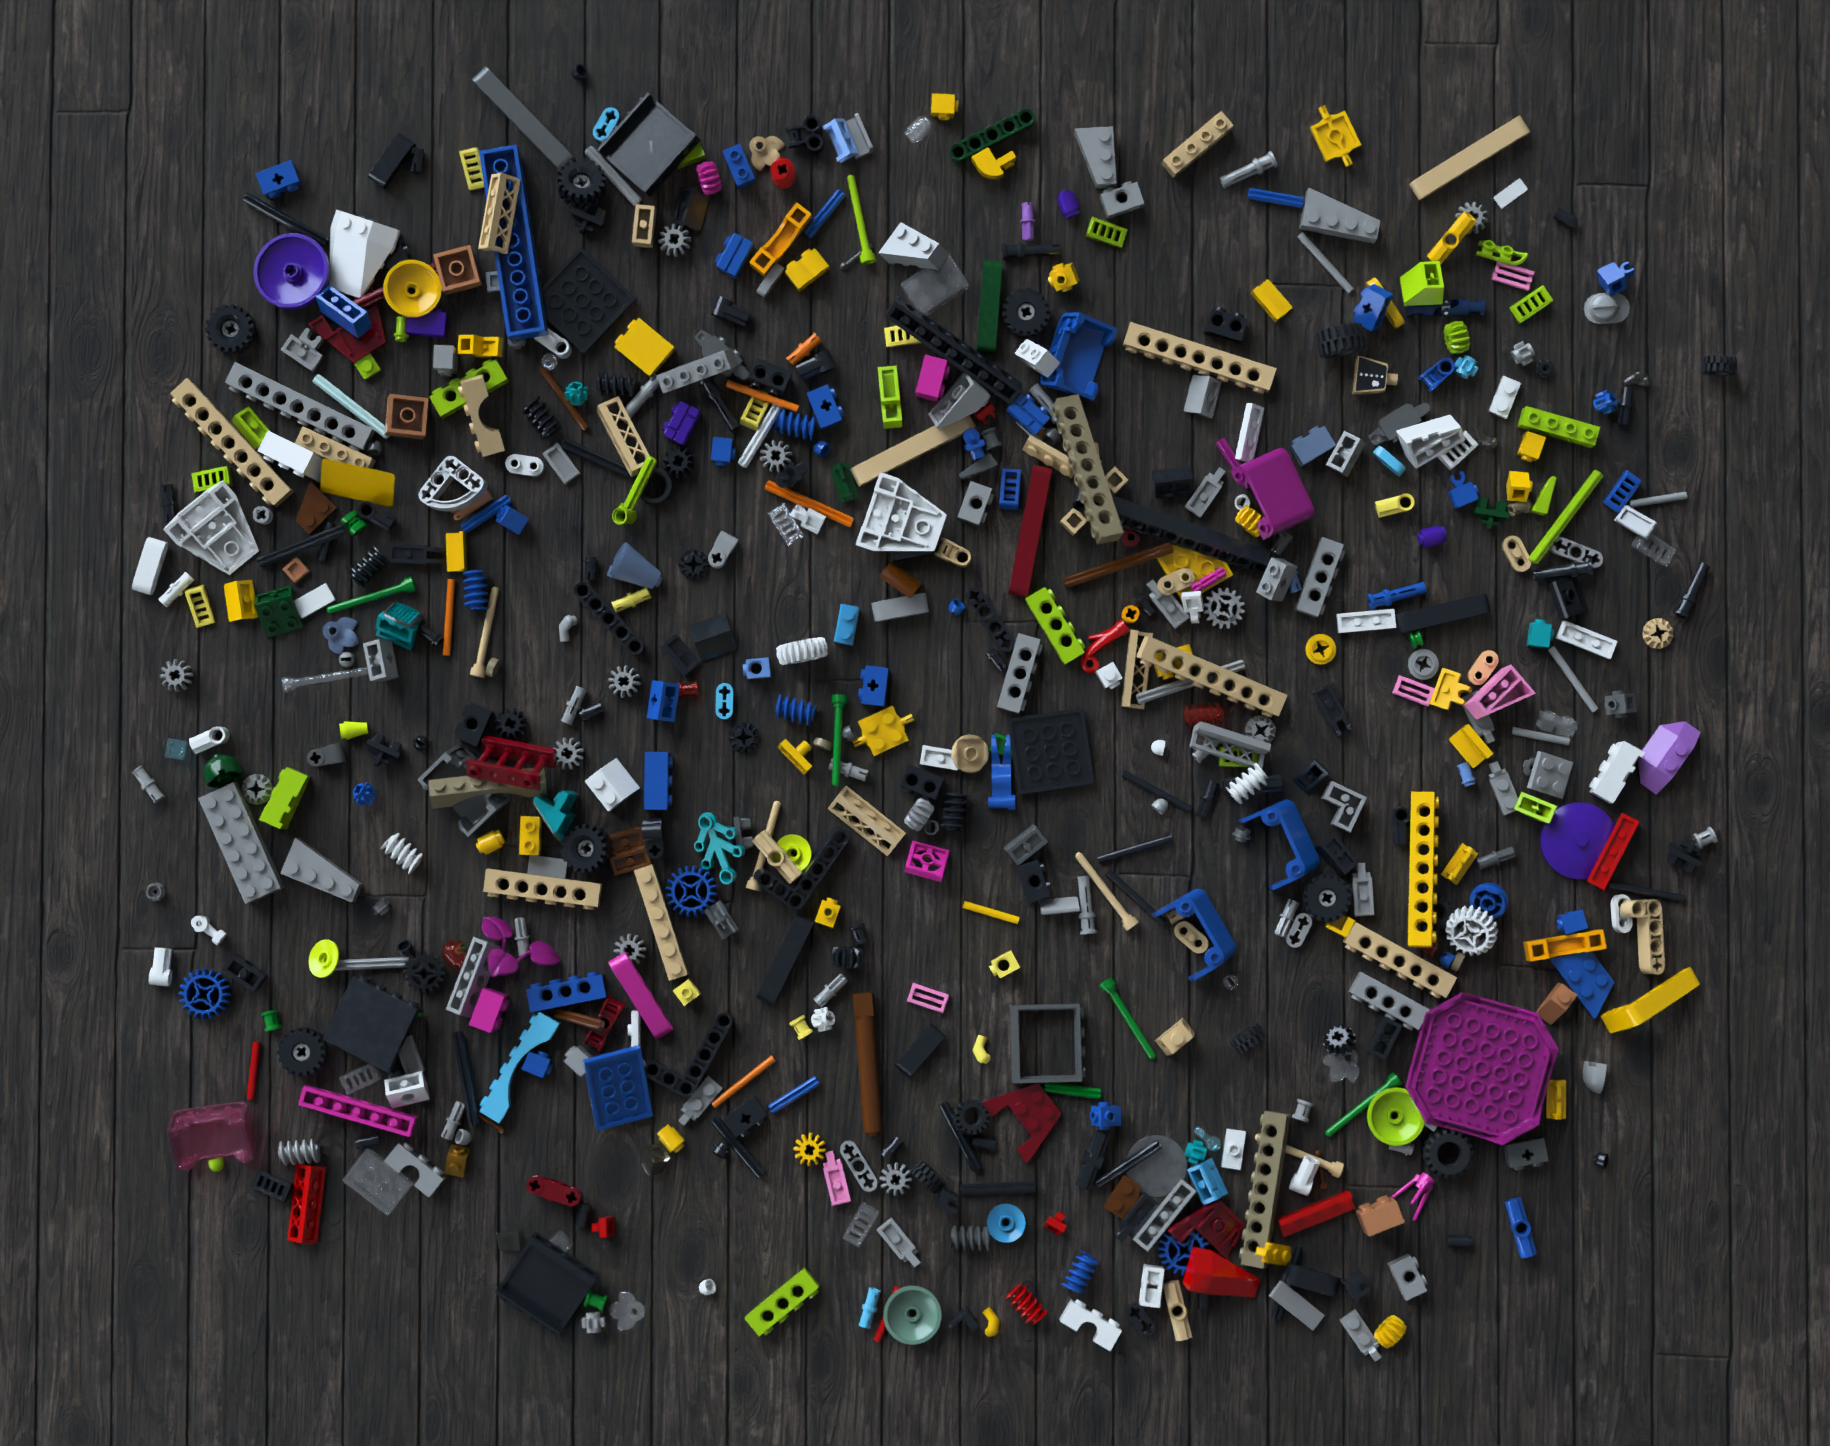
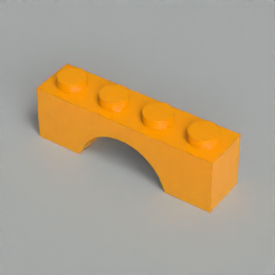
M796 202L785 216L775 234L749 262L750 266L766 277L811 221L812 214Z
M1602 929L1523 942L1526 961L1530 962L1561 955L1607 949Z

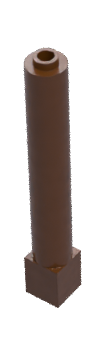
M872 992L853 993L863 1132L867 1133V1136H877L882 1131L873 997Z

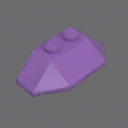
M1686 721L1659 725L1642 749L1645 754L1643 757H1638L1640 784L1657 795L1674 777L1691 753L1701 732Z

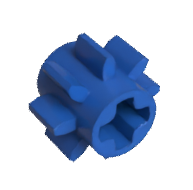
M1605 390L1595 395L1597 399L1593 401V405L1598 413L1603 412V415L1615 411L1614 406L1618 402L1612 392L1608 393Z
M368 782L365 785L360 783L353 790V800L362 807L365 804L371 805L376 800L377 795L375 792L377 789Z

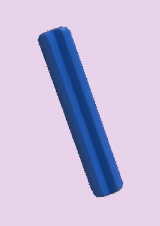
M1250 188L1248 191V199L1298 208H1302L1304 204V198L1300 196Z
M836 190L806 227L804 234L807 237L812 238L845 198V194L841 190Z
M504 495L462 523L461 528L465 533H469L496 515L501 507L504 508L505 505L509 506L512 504V500L508 495Z
M813 1076L769 1104L768 1108L771 1113L775 1114L819 1086L818 1078Z

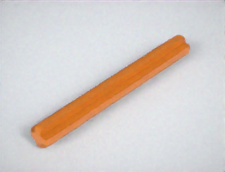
M768 480L765 485L766 491L807 509L811 508L847 527H851L854 518L788 488H780L775 482Z

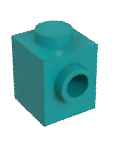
M1539 619L1529 623L1527 646L1549 648L1550 641L1554 637V629H1551L1552 624H1547L1546 620Z

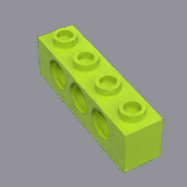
M492 359L485 361L482 364L483 367L477 370L475 368L465 373V377L461 379L455 378L449 382V386L444 389L442 387L437 388L432 392L433 395L429 397L442 419L462 409L463 405L467 404L465 397L461 398L458 387L461 386V380L489 374L490 379L485 383L488 393L509 382L496 359L494 361ZM455 392L456 399L451 402L448 401V394Z
M1528 406L1522 409L1517 426L1518 428L1588 448L1595 446L1600 430L1598 426Z
M1044 587L1025 598V601L1062 663L1066 665L1084 654L1083 649L1086 647L1080 638L1076 639L1073 634L1075 629L1071 622L1067 623L1063 616L1066 614L1060 605L1056 606L1053 601L1056 597L1051 589L1047 590ZM1049 604L1052 607L1051 613L1044 614L1041 611V606ZM1053 620L1061 622L1062 627L1060 630L1052 629L1051 622ZM1064 636L1069 637L1072 641L1068 647L1061 644V638Z
M804 1267L750 1311L744 1319L758 1336L761 1334L766 1336L774 1329L772 1325L777 1321L782 1323L789 1317L788 1312L792 1309L794 1311L798 1310L804 1304L802 1301L807 1297L809 1299L814 1297L819 1292L817 1289L820 1285ZM800 1286L803 1288L804 1293L797 1296L793 1293V1288ZM780 1299H787L789 1305L786 1308L780 1307L778 1305ZM771 1311L774 1317L771 1320H766L763 1317V1313Z

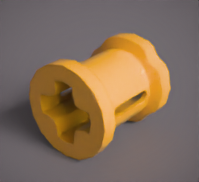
M1129 605L1123 609L1121 616L1126 623H1134L1138 619L1140 612L1137 607ZM1129 609L1131 612H1135L1133 619L1126 617Z

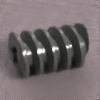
M953 1225L950 1250L954 1244L956 1250H959L960 1245L963 1246L964 1250H967L968 1245H970L971 1250L974 1251L976 1245H978L979 1251H982L984 1246L989 1251L990 1232H988L987 1227H984L981 1232L979 1226H976L974 1232L971 1226L968 1227L967 1231H965L964 1226H961L959 1231H957L956 1225Z

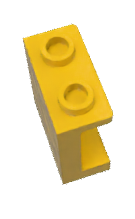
M638 318L631 321L625 335L621 334L616 339L615 349L651 378L671 356L675 348L643 320Z

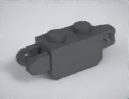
M702 329L694 337L702 347L703 357L728 349L729 343L721 336L717 338L715 335L711 336ZM734 349L733 353L738 366L721 372V374L726 378L735 375L742 382L748 380L749 372L743 366L744 362L741 359L743 356Z
M1406 403L1378 421L1377 429L1368 436L1369 441L1373 446L1385 441L1388 443L1391 440L1395 443L1399 440L1396 430L1419 424L1422 421L1421 417L1429 412L1430 406L1428 403H1421L1413 407L1412 404Z

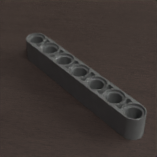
M486 66L472 79L477 87L558 170L562 169L563 164L568 166L569 160L576 161L569 151Z

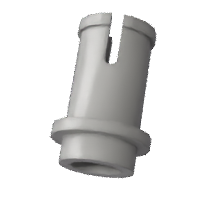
M1410 1142L1400 1146L1389 1145L1388 1149L1404 1153L1407 1156L1412 1155L1414 1144Z

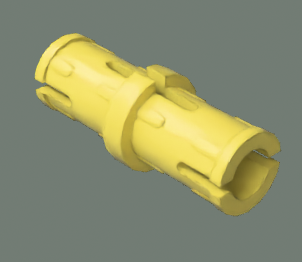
M645 587L632 594L628 593L627 596L611 603L615 612L618 613L629 607L634 608L636 604L651 599L648 588Z

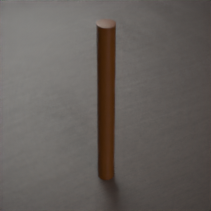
M545 366L538 369L574 420L583 431L589 428L588 424L574 405L570 403V400L566 401L565 393Z

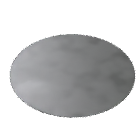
M1161 1135L1147 1136L1133 1145L1127 1158L1154 1140L1159 1141L1162 1149L1126 1173L1128 1177L1140 1184V1192L1142 1194L1145 1192L1152 1197L1166 1196L1181 1179H1185L1187 1160L1182 1148L1174 1140Z

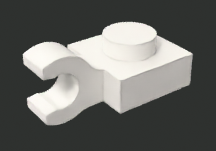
M796 504L790 515L802 521L800 526L815 534L819 533L826 516L811 508L806 511L799 504Z
M1201 591L1182 592L1184 612H1190L1192 624L1199 623V618H1201L1200 612L1204 609Z

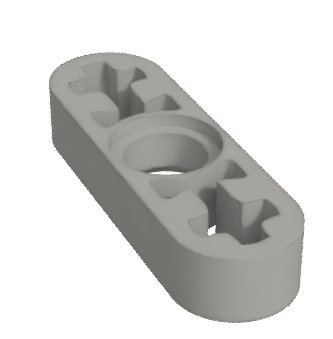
M1558 537L1554 543L1561 541L1560 545L1564 547L1570 544L1567 551L1562 548L1555 550L1556 546L1553 544L1549 548L1553 554L1576 563L1588 562V558L1582 561L1585 551L1588 552L1586 556L1592 557L1596 555L1598 562L1592 564L1593 569L1601 566L1603 563V556L1600 552L1563 537ZM1573 547L1581 550L1579 558H1574L1571 555Z
M850 1140L843 1142L840 1147L841 1155L861 1188L867 1192L875 1190L878 1183L877 1178L858 1146ZM847 1144L849 1147H854V1149L852 1150L854 1156L857 1153L860 1156L854 1158L851 1162H849L848 1160L852 1158L849 1153H844V1150L846 1149L845 1145ZM862 1161L865 1165L864 1169L856 1171L853 1168L854 1162ZM867 1170L870 1172L866 1174L868 1179L874 1180L871 1188L868 1185L864 1186L866 1181L863 1176L861 1179L858 1177V1175L864 1174Z

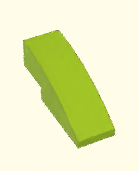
M897 365L878 367L884 429L903 427Z

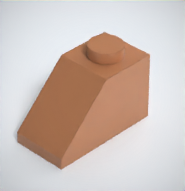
M1557 983L1535 1013H1538L1540 1018L1552 1025L1568 1009L1577 994L1562 983Z

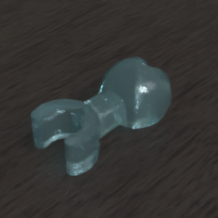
M1199 1126L1194 1130V1133L1206 1142L1208 1150L1216 1151L1220 1149L1221 1144L1218 1137H1211Z

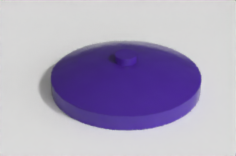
M299 233L282 234L270 240L260 250L254 264V281L258 291L268 302L283 309H299L313 303L316 300L315 296L326 288L330 277V264L324 249L312 238Z
M1577 802L1563 805L1556 809L1550 824H1543L1540 834V847L1547 864L1558 874L1572 879H1587L1615 825L1602 809L1592 804Z

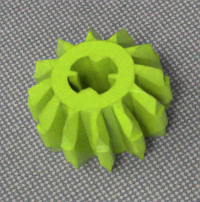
M1455 321L1445 325L1444 339L1451 354H1459L1469 350L1470 337L1467 326L1462 321Z

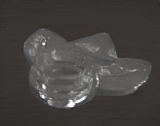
M1352 1049V1053L1345 1052L1346 1055L1350 1054L1352 1056L1351 1061L1348 1062L1342 1053L1338 1057L1334 1053H1328L1324 1057L1322 1063L1331 1067L1329 1073L1331 1082L1340 1081L1345 1077L1352 1083L1355 1082L1359 1076V1068L1357 1066L1358 1054L1355 1050Z
M620 1292V1302L609 1306L608 1312L613 1318L619 1319L617 1329L629 1330L634 1327L636 1321L644 1317L645 1307L642 1303L636 1301L631 1293ZM633 1308L637 1310V1315L633 1313Z

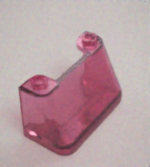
M232 1102L182 1109L171 1114L167 1135L176 1170H190L196 1165L198 1159L235 1155V1159L240 1162L253 1160L254 1149L246 1102Z

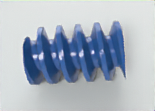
M783 409L777 416L774 432L780 428L781 434H784L787 430L788 435L791 436L795 431V437L798 438L802 433L804 440L810 435V441H812L816 426L815 417L808 421L807 415L801 419L800 413H798L794 418L793 411H790L788 416H786L785 409Z
M471 570L463 573V576L468 577L463 583L469 585L463 588L465 592L469 593L464 596V599L469 600V602L464 603V607L469 608V610L488 609V607L483 606L484 603L488 602L487 599L483 598L488 592L482 590V588L488 587V584L482 583L483 580L488 579L487 576L482 575V573L487 572L485 570Z
M779 694L775 710L777 719H780L784 714L785 721L791 716L792 722L799 718V724H803L806 720L807 726H810L815 716L817 703L812 708L811 701L804 706V700L802 699L799 704H797L796 698L789 702V696H786L783 701L781 694Z
M1079 1250L1083 1254L1082 1256H1076L1079 1263L1072 1262L1076 1269H1069L1068 1271L1072 1276H1065L1068 1284H1061L1076 1293H1084L1085 1290L1082 1286L1089 1285L1085 1279H1092L1089 1272L1095 1273L1096 1270L1092 1265L1099 1266V1262L1092 1255Z

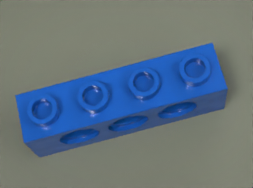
M598 971L587 973L585 978H580L579 975L568 977V981L561 982V979L549 981L550 985L542 986V983L531 984L530 989H526L530 1012L606 998L608 996L604 974L599 975ZM583 982L590 984L591 989L588 993H584L581 990ZM564 986H569L572 990L569 997L562 994ZM546 989L550 990L553 994L551 1000H546L543 997V992Z

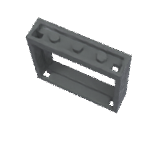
M1079 1003L1010 1005L1012 1083L1082 1082V1077H1085V1065H1082L1081 1058H1085V1046H1081V1038H1084V1027H1081L1080 1019H1084L1083 1007L1080 1008ZM1073 1010L1075 1075L1020 1076L1018 1011Z

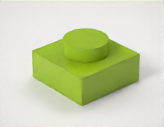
M371 354L354 363L364 380L381 371Z

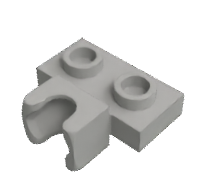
M306 328L299 339L291 334L280 350L314 372L324 357L317 352L324 339L321 336H317L315 340L310 341L312 331Z

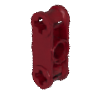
M609 994L597 1017L599 1020L607 1018L610 1022L609 1027L602 1031L591 1028L583 1044H589L596 1048L598 1052H601L617 1018H619L626 1003L613 999L612 995Z
M534 1175L526 1183V1188L531 1194L538 1195L549 1201L567 1206H575L582 1199V1193L578 1188L558 1180ZM538 1180L540 1187L534 1189V1185L531 1182ZM574 1192V1196L577 1197V1199L570 1201V1197L568 1195Z

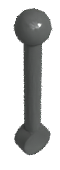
M869 243L870 250L873 248L872 243ZM862 250L847 262L841 263L840 268L846 270L848 265L861 255Z

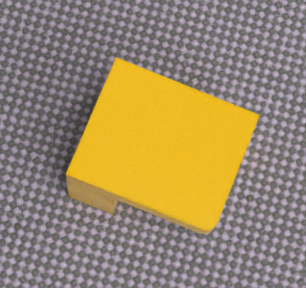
M1343 916L1336 921L1326 922L1324 927L1347 938L1355 920Z

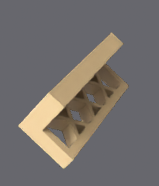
M504 173L491 174L479 250H493L508 254L521 179ZM506 180L514 182L513 190L510 192L506 188ZM507 198L510 207L505 211L502 203ZM502 217L507 222L506 228L503 230L499 225V220ZM498 236H501L503 240L502 248L495 246Z
M619 396L599 404L597 413L627 471L633 477L638 474V471L644 464L642 462L637 465L634 459L635 453L644 455L645 459L650 455ZM617 403L620 409L618 415L610 413L607 407ZM618 420L627 422V431L618 429ZM627 436L636 439L637 444L635 448L626 444Z
M1130 630L1121 707L1144 709L1145 702L1140 705L1130 704L1131 695L1135 691L1141 693L1138 690L1140 687H1142V692L1146 691L1149 666L1143 665L1141 668H1138L1135 664L1136 649H1140L1137 645L1138 636L1153 637V633ZM1139 672L1143 677V683L1136 687L1133 683V676Z
M848 786L842 789L828 807V810L886 856L891 853L906 834V832ZM836 803L841 804L845 811H840L835 807ZM851 816H856L860 823L854 822ZM866 828H871L875 835L869 834ZM881 840H886L890 843V848L888 849L884 846Z

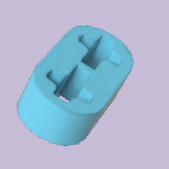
M606 108L593 129V136L598 142L608 138L612 133V129L619 123L620 115L615 108ZM613 112L616 119H611L607 124L608 117L606 115H611ZM604 126H606V136L602 135L601 137H599L597 131H602Z
M1377 446L1372 452L1375 458L1397 476H1400L1406 470L1405 466L1383 447Z
M722 683L716 689V714L720 719L726 720L733 715L734 691L731 685ZM724 686L727 687V690H730V694L726 695V700H723V694L719 693L720 690H723ZM723 703H726V708L730 709V713H726V716L719 713V709L723 708Z

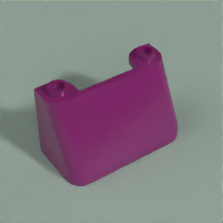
M1275 449L1230 470L1238 484L1244 485L1249 483L1265 517L1259 521L1258 530L1263 540L1288 530L1314 515V506L1285 449Z

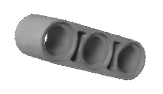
M926 593L914 594L912 598L904 596L871 603L875 622L929 612Z

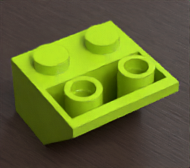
M1440 261L1420 262L1400 277L1404 306L1443 304L1444 283Z

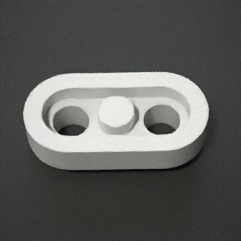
M512 454L505 461L507 470L513 474L537 477L544 470L543 462L537 457ZM514 460L518 461V465L516 467H512L511 465L512 461ZM532 463L537 464V468L535 470H532L530 468Z
M1624 894L1615 895L1611 899L1612 927L1618 933H1627L1632 928V918L1624 917L1620 911L1621 904L1624 901L1630 900Z

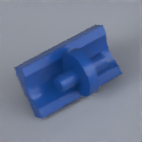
M967 429L963 434V440L967 443L963 445L964 449L970 451L971 457L974 460L984 457L982 446L985 445L984 439H980V434L976 429Z

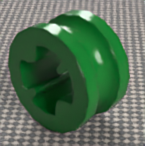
M1415 630V633H1408L1410 643L1414 649L1418 645H1424L1418 630Z

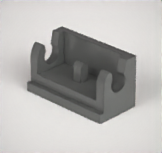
M1032 824L1003 848L1019 866L1048 843V841L1038 828Z

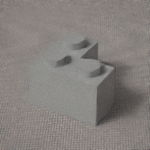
M1329 781L1321 799L1338 806L1331 825L1346 832H1351L1367 797L1338 783Z

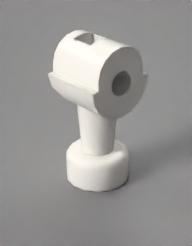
M195 916L191 920L194 931L205 932L213 937L212 942L217 946L227 935L223 930L217 931L210 925L208 917Z

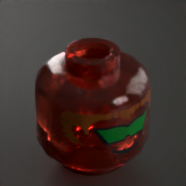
M451 939L443 945L444 950L441 956L449 967H456L458 969L462 967L468 949L461 940L454 942Z

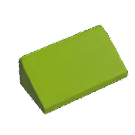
M249 406L234 415L232 423L255 450L260 447L267 431H270Z

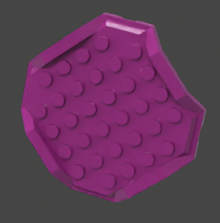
M1461 992L1425 1013L1410 1065L1406 1089L1426 1124L1444 1127L1504 1145L1539 1125L1544 1098L1559 1049L1538 1013Z

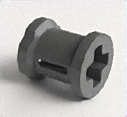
M996 427L986 429L980 433V436H983L987 445V451L1002 445V442H999L996 435Z

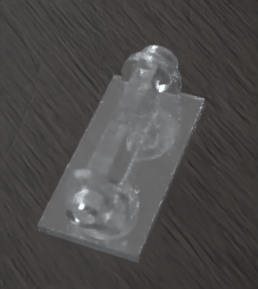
M1539 711L1540 719H1537L1536 726L1539 729L1552 733L1555 726L1557 727L1556 734L1568 738L1569 736H1574V729L1577 730V723L1573 718L1556 716L1551 711Z

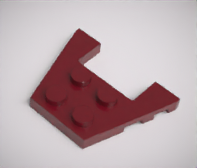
M372 285L370 286L366 294L374 291ZM377 302L366 307L372 328L359 338L343 327L333 331L323 315L308 324L309 327L353 363L387 344Z
M1039 1083L982 1102L983 1106L987 1107L991 1117L1008 1105L1032 1137L1016 1148L1026 1163L1030 1161L1062 1114Z
M1217 1199L1171 1226L1167 1231L1182 1243L1195 1228L1217 1250L1216 1254L1228 1260V1255L1232 1247H1235L1245 1224L1221 1200Z

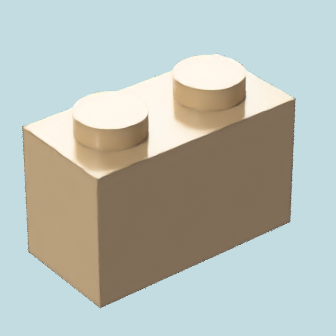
M636 204L632 235L633 246L653 248L657 211L655 206Z

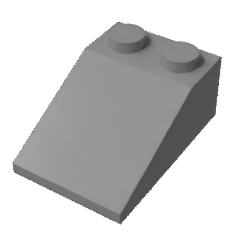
M963 372L928 415L936 427L941 429L979 411L981 407L988 403L990 394L983 385Z

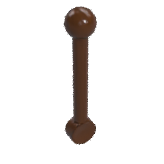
M478 1113V1117L496 1128L498 1133L502 1134L505 1131L503 1125H497Z
M1315 1150L1314 1155L1321 1158L1322 1152ZM1319 1166L1318 1169L1321 1181L1319 1187L1325 1190L1327 1188V1183L1324 1182L1322 1167Z

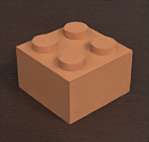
M471 245L433 254L441 287L445 295L483 285Z
M390 394L387 398L384 435L423 440L426 435L429 398Z
M1385 1195L1376 1199V1203L1370 1205L1368 1202L1358 1206L1359 1209L1355 1212L1362 1230L1367 1236H1372L1405 1223L1395 1199Z

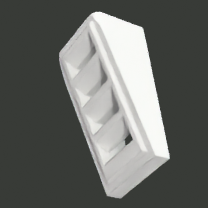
M1464 431L1463 434L1472 446L1469 448L1464 442H1461L1460 444L1466 450L1465 452L1457 445L1454 446V449L1461 455L1460 457L1451 449L1437 456L1449 470L1453 469L1479 445L1467 431ZM1447 452L1455 459L1454 462L1446 455Z

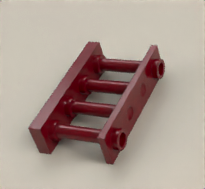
M484 735L481 739L482 755L479 760H466L467 777L537 791L541 789L540 772L544 767L554 769L557 765L556 749ZM490 756L500 758L496 764L486 763ZM508 760L517 761L514 768L504 765ZM526 763L536 765L532 772L522 770Z

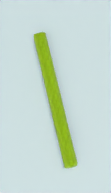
M1594 470L1530 554L1529 560L1535 564L1540 562L1603 478L1601 472Z

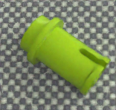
M397 317L396 333L393 334L396 341L406 342L407 338H409V335L406 333L407 317Z

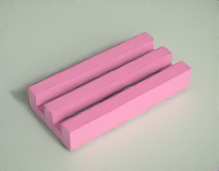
M1497 262L1492 280L1528 291L1534 271ZM1499 267L1528 275V277L1501 270ZM1497 274L1525 281L1526 285L1498 277Z
M1398 675L1392 693L1429 707L1435 688ZM1401 681L1430 691L1429 695L1402 685ZM1398 689H1404L1411 693L1427 698V700L1424 701L1411 695L1405 694L1403 692L1398 691Z
M913 983L907 1001L944 1013L949 994ZM917 988L944 997V1000L942 1001L914 990ZM914 995L929 1001H933L942 1004L941 1008L912 999V996Z

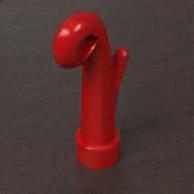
M1122 619L1108 630L1087 637L1088 640L1096 641L1082 655L1080 662L1085 672L1094 673L1099 668L1098 660L1092 655L1120 636H1125L1130 632ZM1088 660L1094 662L1093 667L1087 666Z

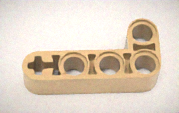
M1654 899L1624 901L1620 906L1621 914L1627 918H1637L1640 971L1643 974L1659 975L1665 969L1661 903Z

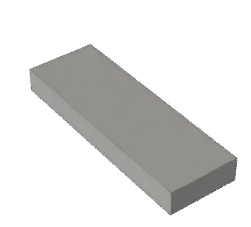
M1281 1280L1269 1294L1273 1300L1313 1331L1325 1316Z

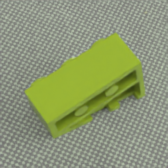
M286 767L285 770L282 769L278 777L279 782L273 788L270 799L259 820L279 829H287L311 777L290 767Z

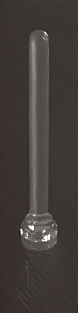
M364 667L299 679L288 676L282 678V687L284 693L292 692L298 686L368 675L369 673L368 668Z

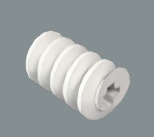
M1257 763L1253 764L1255 770L1247 769L1249 775L1244 772L1241 774L1243 780L1236 777L1237 784L1230 782V789L1226 787L1239 804H1242L1241 797L1249 799L1248 792L1252 795L1255 794L1254 787L1261 790L1260 783L1265 786L1267 785L1266 778L1268 777Z
M399 833L392 835L382 845L380 850L386 848L385 854L392 853L391 859L398 858L396 864L404 863L402 869L406 870L409 868L408 874H411L421 863L423 854L415 855L417 848L409 850L411 843L404 845L405 838L398 840Z

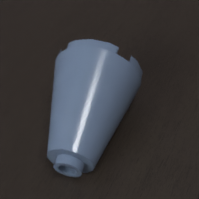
M626 542L618 550L613 559L614 562L612 566L610 565L607 576L650 589H653L654 586L658 587L663 578L660 576L661 572Z

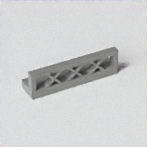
M1200 721L1193 728L1190 748L1254 768L1253 764L1255 762L1251 761L1248 754L1253 752L1259 754L1257 764L1262 769L1265 754L1270 751L1271 744ZM1197 735L1203 736L1207 744L1204 746L1196 744ZM1216 741L1221 742L1225 750L1217 751L1213 743ZM1237 747L1243 755L1236 757L1230 749Z

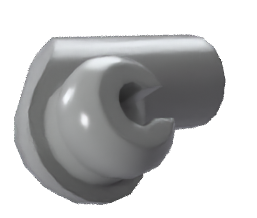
M567 615L559 624L560 642L570 641L569 629L577 624L576 616Z

